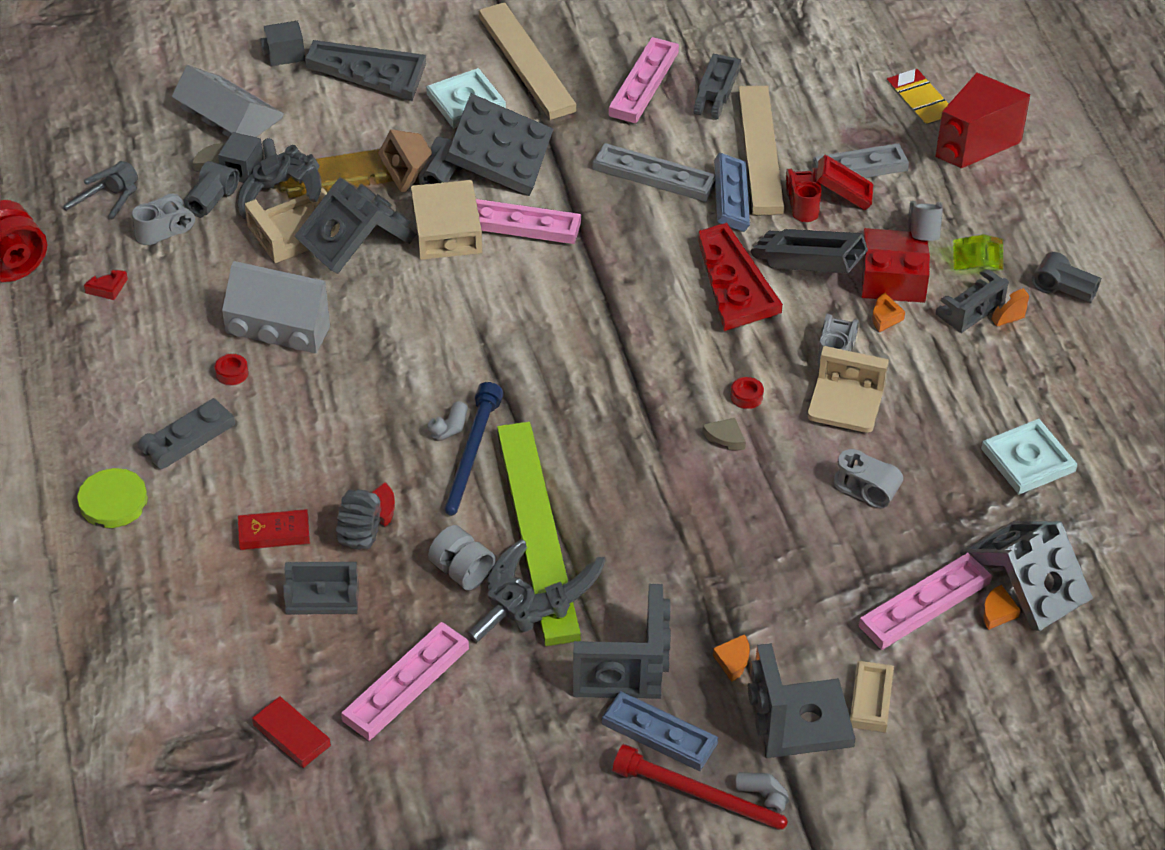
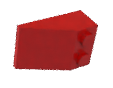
M864 228L863 237L868 251L863 256L862 298L878 299L886 293L893 301L925 303L930 276L928 240L913 238L911 231Z

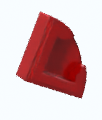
M112 270L110 271L111 274L97 279L96 276L92 277L84 285L85 293L115 300L128 280L127 271Z
M385 482L372 492L381 501L379 523L384 527L393 519L395 510L394 493Z

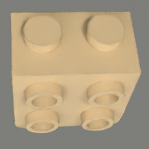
M824 346L821 353L819 376L808 410V419L865 433L872 432L885 389L889 359Z

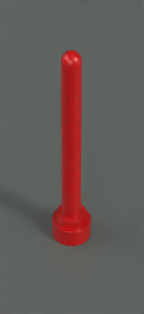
M624 743L615 757L612 772L624 777H628L629 774L632 776L640 774L778 830L786 828L788 824L787 818L780 813L643 760V755L638 753V749Z

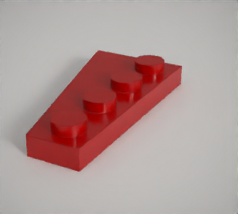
M727 222L698 232V242L724 331L782 313V302Z

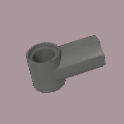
M440 136L435 138L431 147L432 154L419 174V183L422 185L445 183L449 181L455 169L462 170V167L445 160L452 142L451 139Z
M212 161L204 163L199 174L198 183L184 198L185 208L192 211L194 216L199 218L208 215L224 194L230 196L235 192L239 183V171Z
M1058 252L1046 254L1032 276L1034 286L1043 293L1049 294L1060 290L1090 303L1095 298L1102 279L1071 266L1069 260Z

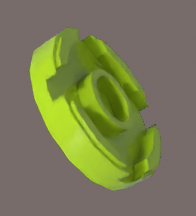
M110 468L91 475L80 486L77 495L81 515L88 523L95 526V523L103 524L104 528H116L133 522L143 513L142 509L148 502L144 481L138 474L120 468Z

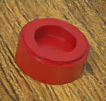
M226 354L220 357L214 366L217 380L224 385L240 384L246 380L249 374L246 359L238 354Z
M741 377L732 383L730 398L736 406L743 409H752L762 403L764 386L759 380L752 377Z

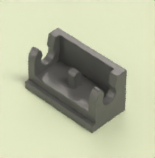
M984 269L980 274L989 280V284L979 279L975 282V285L954 299L950 296H944L941 298V302L945 305L937 307L935 314L954 329L963 333L995 311L998 306L1000 307L1005 304L1009 284L1006 278L1002 279L991 270Z
M285 562L286 585H283L286 615L358 613L359 579L357 562Z

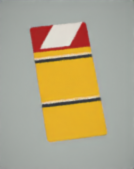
M918 69L887 78L888 82L925 124L941 119L942 111L949 103Z

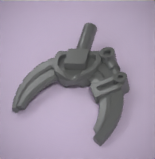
M270 138L263 140L262 146L265 159L261 161V164L253 168V173L245 180L238 195L239 213L243 219H246L245 203L255 200L262 188H273L275 184L287 181L290 177L300 184L304 182L307 197H309L311 202H317L321 192L322 181L318 171L320 165L313 154L306 156L298 150L296 145H290L286 148L285 152L277 155L274 141Z
M521 539L506 550L491 568V573L488 576V588L490 590L488 598L495 607L467 632L468 636L477 643L506 616L516 621L519 629L523 632L531 630L535 622L543 620L542 617L554 613L558 618L566 616L570 603L584 594L600 575L606 562L605 557H597L595 562L588 564L580 574L568 583L562 585L560 581L545 587L546 592L535 594L533 588L520 578H514L517 564L527 549L526 542Z

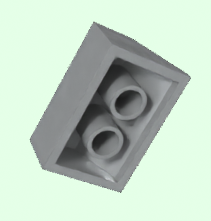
M186 65L172 95L173 98L182 103L180 108L194 115L200 113L203 115L201 118L203 122L216 128L218 125L223 127L222 133L228 137L233 132L257 137L281 120L284 115L283 112L224 77L190 65Z
M233 261L222 309L225 332L238 337L317 353L330 328L326 282Z

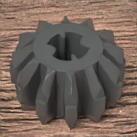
M357 489V491L348 490L342 497L336 528L338 532L337 539L341 545L358 550L361 548L370 549L376 541V534L379 531L381 501L375 493Z

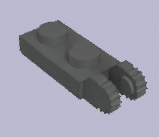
M718 54L712 55L698 88V95L694 104V114L701 115L706 100L714 102L711 109V117L719 119L724 103L726 104L740 71L741 59Z

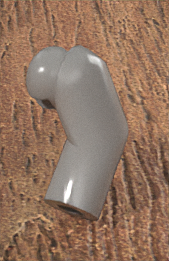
M454 402L448 419L443 420V418L437 417L435 420L432 418L427 427L431 432V436L437 440H444L460 433L463 430L467 415V405L462 402Z
M739 772L737 774L736 787L738 791L760 792L766 799L764 804L767 809L777 813L784 811L785 805L789 802L788 792L773 775Z

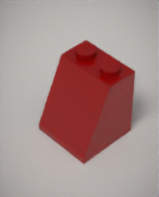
M976 72L942 111L935 157L959 168H964L1019 144L1023 138L1031 94Z

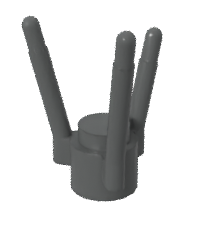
M119 161L113 167L84 179V183L88 185L105 178L66 203L63 208L68 210L107 186L113 192H123L108 215L109 219H114L128 197L137 190V187L134 185L138 180L136 170L131 164Z

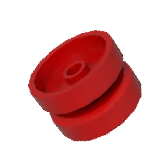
M0 200V282H11L28 276L40 265L46 255L48 244L46 235L19 203L11 200Z

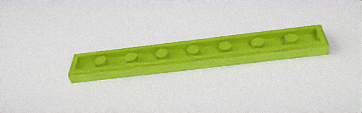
M523 422L497 426L498 439L520 537L526 542L527 546L524 554L531 585L535 594L546 592L545 587L560 581L564 585L568 583V578L531 423ZM573 602L570 603L566 616L562 618L556 617L554 613L542 617L543 620L540 621L545 646L581 641V632Z

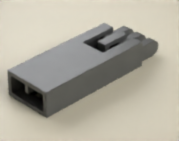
M784 229L783 231H767L764 238H761L757 245L751 249V254L757 259H767L770 267L776 269L849 273L865 255L868 248L862 233Z

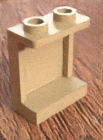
M472 180L411 186L412 209L416 221L420 260L482 253V230Z
M323 187L317 202H311L305 194L267 210H263L256 199L245 203L247 226L274 263L308 251L294 236L327 194ZM336 224L332 228L331 237L338 233L340 224Z

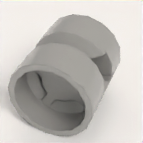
M458 525L449 526L440 532L434 539L428 553L430 562L442 572L449 574L451 579L465 590H472L481 585L487 579L489 573H491V568L495 564V555L480 542H475L474 538Z

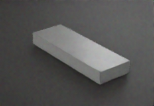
M899 143L828 155L864 178L908 171L909 162ZM823 156L813 157V168H818V160Z

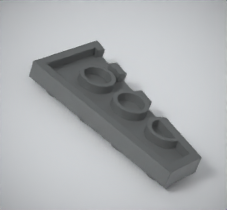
M318 40L312 41L305 58L307 68L413 101L426 66V55Z

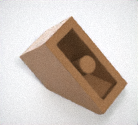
M390 129L378 154L400 192H406L419 178V174L429 160L432 151L421 134Z

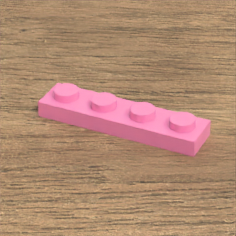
M654 37L650 39L610 104V117L632 123L638 122L678 55L679 44Z
M476 199L482 231L575 244L581 224V214Z
M966 553L862 616L859 621V628L883 650L989 585L992 575L969 553Z
M440 622L341 713L342 722L370 741L469 650V640L443 622Z

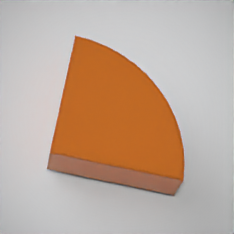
M1024 288L1009 295L1011 299L1001 309L999 306L995 309L991 320L997 327L1025 318L1029 294Z
M886 293L877 299L873 309L872 320L878 332L905 319V311Z
M1002 585L995 587L988 594L984 605L983 619L988 630L1019 618L1020 608Z
M745 634L713 648V657L731 682L739 678L748 663L750 653L749 642Z

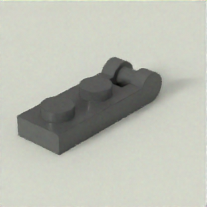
M212 398L155 434L147 433L142 436L138 442V448L145 455H151L152 462L158 468L164 469L233 427L235 419L215 398Z

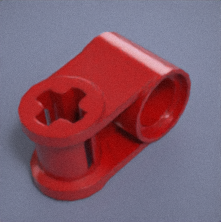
M817 167L812 168L811 171H793L792 168L786 170L787 196H789L792 215L801 222H812L819 217L822 189L820 183L816 181Z

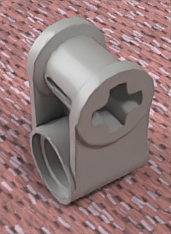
M173 193L157 200L140 204L132 211L134 236L136 241L143 245H153L161 240L185 233L195 223V216L192 211L185 209L181 197Z
M910 201L908 228H910L913 238L929 241L940 239L943 212L941 202H937L935 205L917 204L916 201Z
M826 314L819 344L817 360L819 368L824 346L851 351L856 341L859 320L854 319L851 322L833 318L832 314Z
M848 449L839 455L838 467L840 469L834 477L836 489L844 494L858 498L872 507H887L903 482L901 471L892 464L879 461L859 450Z

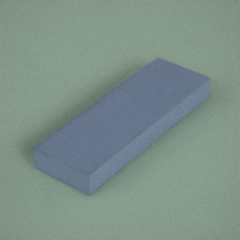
M718 153L714 159L717 222L721 224L727 222L730 227L745 232L750 226L746 162L723 153Z
M622 691L618 693L602 717V725L698 771H701L718 745L717 736Z

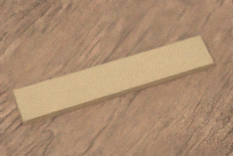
M506 3L479 9L480 20L548 119L551 120L576 112L575 101Z
M739 86L738 96L752 214H783L784 203L768 86Z

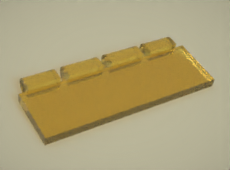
M380 149L316 159L320 165L318 171L322 181L321 188L323 187L326 192H329L339 177L356 187H359L360 184L364 186L370 185L369 178L374 177L376 184L392 182L394 180L378 154ZM292 177L287 181L279 182L280 191H287L288 198L300 197L307 193L304 182L300 184L293 180Z

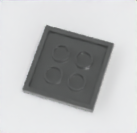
M471 93L445 160L530 196L553 128Z

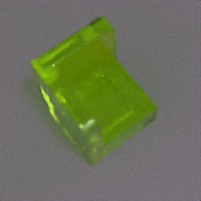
M985 234L954 239V270L962 271L974 268L989 269L993 272L1003 270V239Z

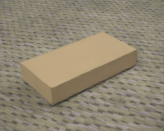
M857 661L850 714L852 728L886 733L894 666Z

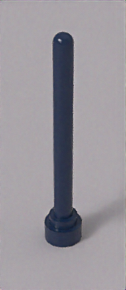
M483 382L477 388L474 399L478 409L444 508L445 513L449 516H453L458 512L490 412H493L500 406L504 393L502 388L495 383Z

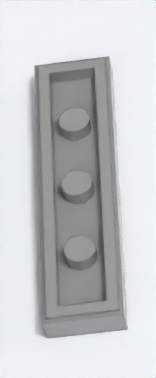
M604 143L593 161V170L704 202L707 201L715 187V174Z

